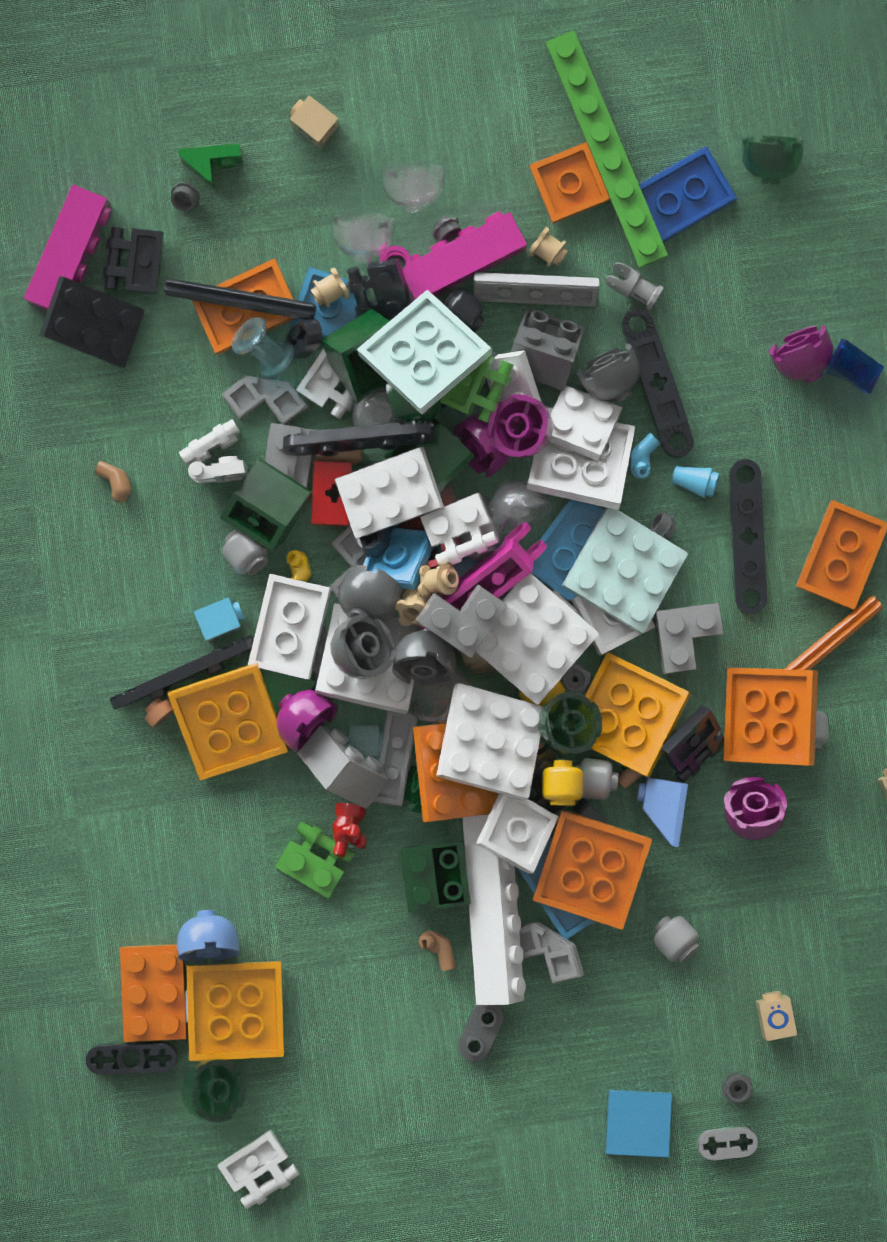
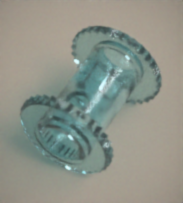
M255 317L246 321L237 330L232 340V349L238 355L248 352L261 362V375L266 379H272L281 375L291 364L294 357L293 345L288 342H281L277 345L265 334L266 321L263 318Z

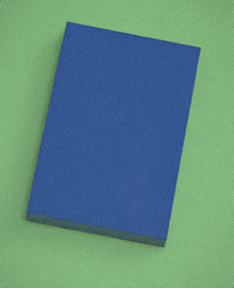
M707 146L639 184L663 243L737 201L735 193Z

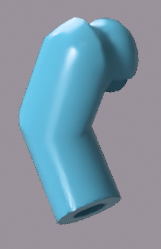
M649 433L630 452L631 473L639 479H645L650 475V454L661 444L652 433Z

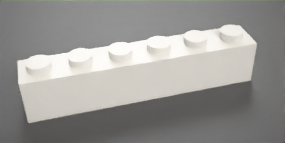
M489 814L462 817L466 872L471 901L469 913L476 1005H509L524 1001L526 984L522 974L523 950L520 946L519 934L521 919L518 915L517 907L519 889L515 880V866L476 845Z

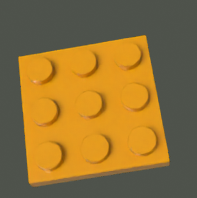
M607 652L565 736L649 778L662 754L660 748L669 740L691 693Z
M258 663L172 690L168 693L200 781L289 751L288 745L279 736L276 726L277 714Z
M281 961L186 965L189 1061L284 1057Z

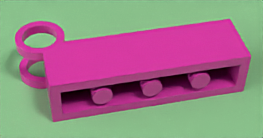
M72 184L25 293L24 299L29 304L47 311L59 276L79 283L83 282L88 270V266L85 263L89 254H95L100 242V237H97L101 226L108 224L112 214V209L109 208L111 204L107 198Z
M500 211L485 219L486 224L476 229L472 225L461 230L457 234L459 238L449 243L446 240H442L430 247L431 252L422 257L419 254L410 256L403 247L390 246L383 251L380 261L388 260L392 256H400L405 260L406 265L402 271L408 291L415 301L426 290L432 295L437 296L474 277L475 272L482 273L525 251L527 243L511 212L503 215Z
M527 522L519 524L504 538L503 544L459 578L458 587L453 594H443L442 599L458 610H461L477 585L499 598L533 571L534 561L545 551L547 545L543 540H540L525 551L518 542L526 536L531 527Z

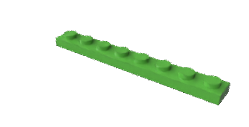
M570 31L547 41V49L639 269L668 258V253L575 31Z

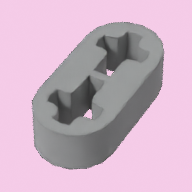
M742 1126L707 1130L700 1134L697 1140L699 1152L708 1160L747 1157L756 1151L758 1145L757 1137L753 1131ZM740 1134H745L747 1139H751V1143H747L744 1150H741L738 1144L730 1145L729 1141L739 1140ZM709 1137H714L716 1142H725L724 1146L715 1147L714 1153H710L708 1148H703V1144L708 1143Z

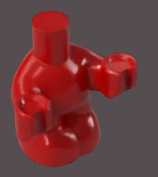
M351 803L336 804L335 814L337 819L332 825L335 841L334 856L344 858L348 844H354L355 847L360 849L366 848L367 839L361 834V829L358 826V823L365 818L367 812L364 807Z

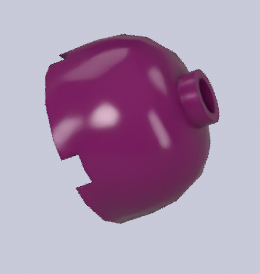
M823 325L821 326V331H818L816 326L798 330L784 337L783 340L786 344L780 348L777 347L776 343L770 348L769 354L781 375L795 381L805 380L806 383L814 382L823 376L822 371L829 366L834 350L828 331Z
M521 394L508 396L510 398L499 402L495 411H492L489 417L488 432L490 437L493 436L495 447L498 451L510 457L528 458L539 454L548 445L553 433V420L549 410L541 401L531 396ZM501 427L508 433V442L500 438L499 430Z
M474 414L458 423L453 428V435L456 438L460 437L461 443L475 456L468 465L479 475L486 472L485 477L489 478L508 463L510 456L498 451L494 446L493 436L490 437L488 432L489 423L478 419L480 414ZM501 427L499 430L500 438L508 442V433Z
M303 690L295 695L291 693L286 695L278 705L281 709L277 715L276 722L279 736L294 752L297 749L300 751L320 725L323 726L326 720L332 723L337 714L338 706L328 697L316 694L313 690Z
M746 777L731 785V790L724 797V814L727 824L735 834L751 841L763 840L774 835L782 827L787 812V800L780 786L775 783L774 786L765 783V779L760 777Z

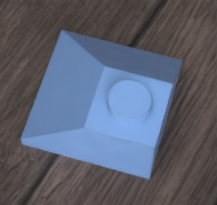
M646 777L645 783H639L637 801L642 802L641 809L666 843L673 847H679L688 784Z

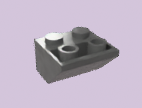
M526 308L511 352L525 350L534 380L564 391L585 327L577 325L570 320H563L548 315L540 310Z

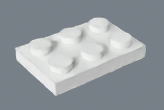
M419 447L335 479L355 539L444 507L424 447Z
M269 574L248 665L258 663L259 668L310 680L332 588Z

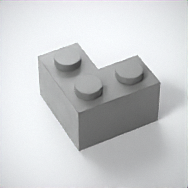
M477 585L461 610H458L433 593L416 620L472 658L507 607V604Z
M719 603L655 612L654 619L662 674L697 669L692 639L723 634Z
M320 725L298 752V755L326 790L367 809L390 781L382 772L383 765L372 756H368V758L363 757L357 749L349 746L347 743L349 738L339 729L334 728L331 731Z

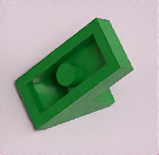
M240 143L178 149L181 162L213 189V165L218 164V168L225 169L236 167V163L243 162Z

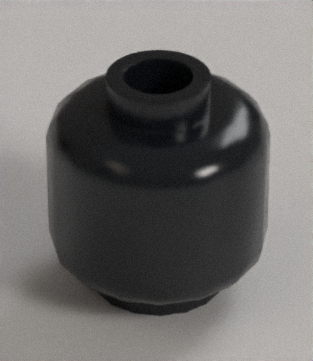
M460 289L457 292L451 290L441 302L474 333L485 320L481 316L484 305L464 289Z

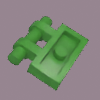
M491 355L445 394L440 402L469 415L472 414L475 404L483 408L478 419L489 423V417L492 411H495L505 386L510 384L512 379L510 373L514 364L502 360L498 371L491 369L495 356ZM486 378L493 380L487 398L480 395Z
M301 821L295 832L305 837V841L301 846L295 841L290 840L275 868L329 899L344 873V870L334 865L338 859L337 856L333 855L335 841L321 833V828L315 825L311 827ZM314 843L330 852L326 860L310 851ZM347 848L345 857L339 858L350 863L355 852Z

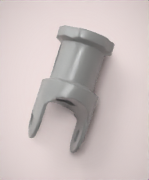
M616 263L614 271L625 278V280L622 281L617 277L608 276L605 280L606 284L626 298L631 296L646 305L648 310H651L664 287L661 285L656 286L641 277V273L623 263Z

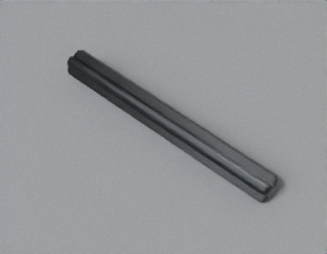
M172 278L166 280L164 293L171 297L303 320L314 319L316 315V305L305 301Z

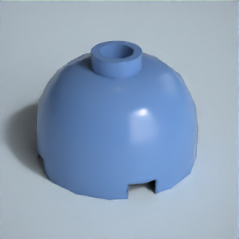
M214 910L197 912V917L189 919L180 928L177 935L178 959L185 962L202 963L201 958H213L212 962L235 958L240 953L238 932L234 925L227 918L216 916V911Z

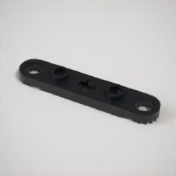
M641 308L633 309L624 316L621 323L626 343L632 345L640 363L639 381L661 446L670 457L680 458L691 451L694 438L651 314ZM636 316L641 317L646 323L645 331L640 333L632 331L629 325L630 319ZM653 375H657L659 379L665 380L666 383L662 386V391H658L657 387L651 388L650 383L654 380ZM678 433L684 436L686 440L684 449L674 450V448H671L669 440L672 434Z
M412 421V423L408 422L405 425H401L398 422L310 431L308 435L297 433L296 436L292 433L283 438V452L293 456L320 454L330 457L337 455L338 452L375 448L387 451L396 450L398 446L425 444L434 441L435 425L431 422L427 423V421H424L422 424L421 421H418V424L416 421Z
M742 459L737 461L729 471L733 577L736 606L741 612L752 615L762 611L767 603L762 483L759 466L752 460ZM746 466L752 470L754 477L750 483L743 484L738 481L736 472L740 467ZM745 528H749L751 534H756V539L751 541L750 546H747L746 542L739 538V535L745 533ZM747 590H754L759 595V603L754 608L745 606L742 601V596Z
M252 635L238 640V643L235 641L124 691L125 695L119 693L111 697L109 700L113 709H120L149 696L151 701L168 694L166 688L205 670L210 675L224 669L223 662L252 650L254 641Z

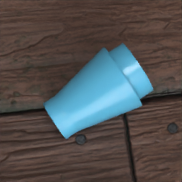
M676 466L672 484L679 485L703 498H706V496L714 497L720 473L713 472V468Z

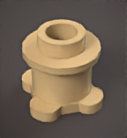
M546 227L530 248L529 255L533 257L536 254L547 262V267H550L553 263L558 266L568 253V250L564 248L567 242L557 240L550 235V229Z
M335 268L330 270V276L319 282L313 281L315 288L310 290L316 303L319 306L324 304L327 309L331 307L330 303L341 297L345 300L350 298L349 291Z
M441 564L436 569H430L428 565L419 568L420 585L418 586V591L422 596H432L435 593L442 598L443 594L451 595L456 591L459 577L451 565Z
M416 587V590L406 589L402 595L403 599L397 601L395 606L400 615L399 623L403 626L419 625L425 627L416 618L431 596H422L418 591V587Z

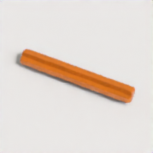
M874 596L869 597L785 669H812L882 610L883 607L879 600Z

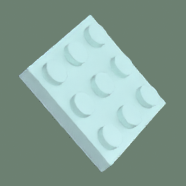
M428 290L357 349L359 356L421 414L426 412L492 355L491 348Z
M606 507L561 587L637 633L644 634L688 553L619 510Z

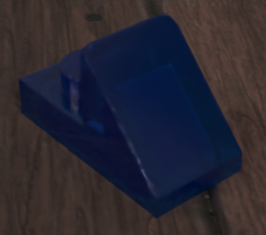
M841 338L827 366L826 373L843 378L861 392L871 394L884 366L848 340Z

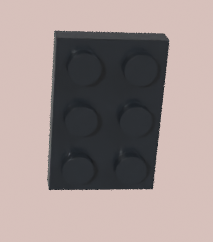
M59 276L39 336L117 367L125 368L145 310L69 278Z

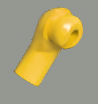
M290 551L287 554L286 560L290 566L291 579L307 582L311 576L308 557L302 551Z

